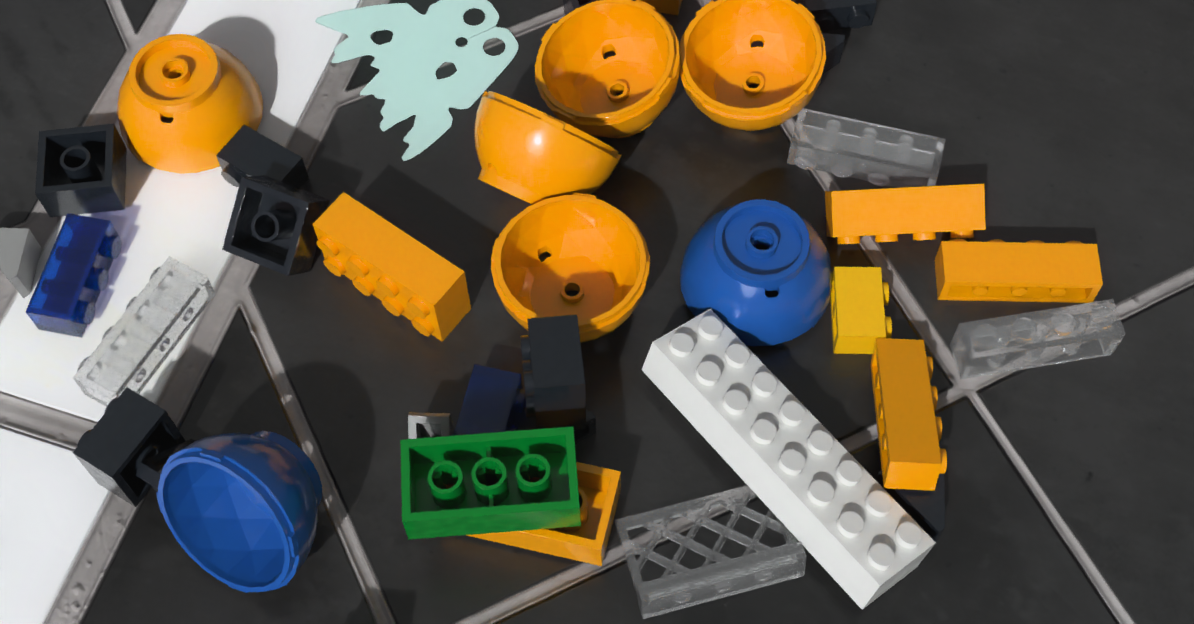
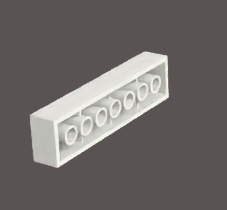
M711 309L652 342L641 370L862 610L918 567L936 542Z

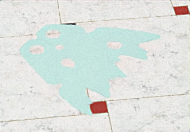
M439 0L431 4L424 15L416 11L408 3L381 4L338 11L318 17L315 20L320 25L348 35V38L334 48L335 56L331 61L332 63H341L366 55L375 58L370 66L379 69V72L363 88L360 95L372 94L377 99L385 100V104L380 111L383 116L380 129L383 132L395 124L416 115L414 126L403 139L404 142L409 144V147L402 156L403 161L412 159L438 140L452 125L453 118L449 108L460 110L470 108L510 64L519 49L517 40L508 29L496 27L499 14L488 0ZM476 8L482 10L485 14L484 21L476 26L468 25L464 22L463 15L469 9ZM389 30L393 32L392 40L381 45L375 44L370 37L376 31ZM458 38H466L468 41L467 45L464 47L457 46L455 42ZM498 38L505 43V50L500 55L491 56L484 52V43L489 39ZM444 62L454 63L457 71L453 75L437 79L436 71Z

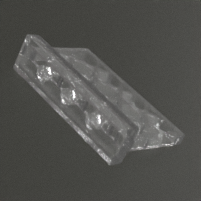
M748 485L615 520V526L636 590L638 605L643 619L802 577L805 575L806 553L801 541L797 542L796 537L778 518L777 521L772 519L774 514L770 509L766 515H763L746 507L750 498L757 497ZM723 506L734 513L727 525L724 526L707 518L711 508ZM740 515L760 524L753 538L733 530ZM683 516L694 522L686 537L667 528L673 518ZM701 525L721 534L712 549L693 540ZM644 527L655 533L646 547L631 541L627 530ZM768 527L783 534L786 544L771 548L760 543L759 540ZM661 536L680 544L672 560L653 551ZM727 538L747 547L742 556L733 559L719 553ZM687 548L707 557L702 567L691 570L679 564ZM634 552L640 555L637 561ZM647 559L666 568L661 578L643 582L640 570Z

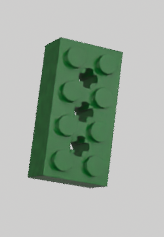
M573 426L400 440L402 523L409 540L581 526ZM538 477L540 479L537 482H531L530 478ZM488 481H497L496 484L488 486ZM447 484H454L451 488L446 489Z

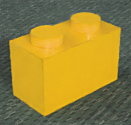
M834 267L830 295L833 354H873L876 338H891L892 335L891 317L885 316L884 305H888L889 284L888 282H882L881 267Z

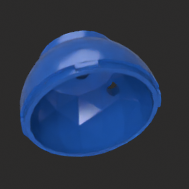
M766 199L749 200L726 207L711 215L695 232L683 256L680 270L681 292L687 307L695 317L711 309L745 345L774 346L793 340L807 332L811 327L814 328L825 313L832 289L831 258L820 234L809 221L794 210L777 201ZM763 245L767 250H759L755 246ZM765 291H778V296L768 298L765 295Z
M258 431L251 435L244 433L218 434L189 444L168 458L163 466L158 491L156 492L159 508L165 522L188 556L206 572L227 584L228 587L245 593L276 590L289 583L306 561L312 548L318 525L317 507L323 496L320 476L306 453L286 437L269 431Z

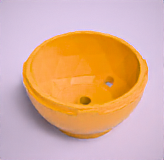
M600 0L588 3L562 17L556 24L553 23L541 39L542 44L538 50L535 62V83L541 98L558 119L591 136L624 138L640 133L649 127L667 107L676 91L681 69L679 41L673 27L664 16L657 12L654 6L643 1ZM609 51L616 53V55L604 59L605 53ZM623 92L621 95L614 96L617 93Z
M712 0L696 12V17L690 22L680 41L681 69L679 74L687 95L696 107L711 120L729 128L745 131L764 130L788 121L810 102L821 82L826 61V49L820 27L814 20L815 17L801 3L796 4L791 0H717L715 2ZM754 41H760L763 43V47H751V44ZM751 84L759 85L757 88L748 87Z
M171 34L159 37L139 50L133 58L121 84L117 104L121 134L131 153L139 161L141 160L143 163L154 168L179 174L198 173L219 167L220 164L216 155L243 125L257 131L263 114V100L260 87L248 68L228 50L186 34ZM162 116L174 118L171 123L162 122Z
M485 91L481 98L474 127L475 148L482 168L478 179L530 204H535L547 198L573 195V193L591 195L605 183L619 163L621 155L618 154L617 150L559 119L492 91Z
M583 193L547 198L526 207L510 220L499 234V237L496 238L491 255V272L498 296L506 311L522 327L528 330L527 319L577 315L580 343L607 335L628 319L642 299L650 269V255L647 244L636 223L621 210L603 200L597 199V196ZM548 252L551 254L543 262L540 261L539 256L542 253ZM568 291L579 292L576 296H568L566 294Z

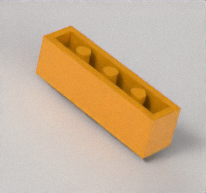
M984 184L825 191L826 232L828 237H837V244L860 243V236L875 235V242L898 241V234L913 233V240L936 239V232H950V238H973V230H986Z
M964 239L941 241L934 260L938 300L1092 303L1103 285L1097 244H1083L1080 241L1044 243L1040 240H1031L1022 243L1005 242L999 239L987 242H967Z
M876 338L870 367L883 486L886 489L935 491L939 474H945L947 452L946 449L939 447L942 437L941 417H936L934 413L937 407L938 393L937 387L930 385L933 375V359L931 356H926L924 340Z

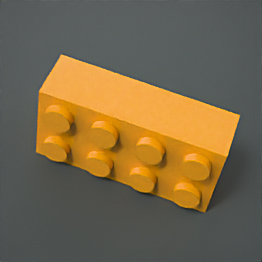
M345 192L313 223L318 239L316 243L322 250L325 259L323 263L327 269L336 276L340 277L343 274L348 277L362 294L366 296L373 294L381 300L383 306L393 315L400 316L402 314L411 320L414 328L424 336L429 337L433 335L443 342L471 310L467 282L463 270Z
M576 462L581 526L466 536L602 566L621 491V471ZM533 477L530 479L531 482H537L540 478ZM488 481V486L496 484L497 481ZM447 484L446 489L451 488L454 484Z

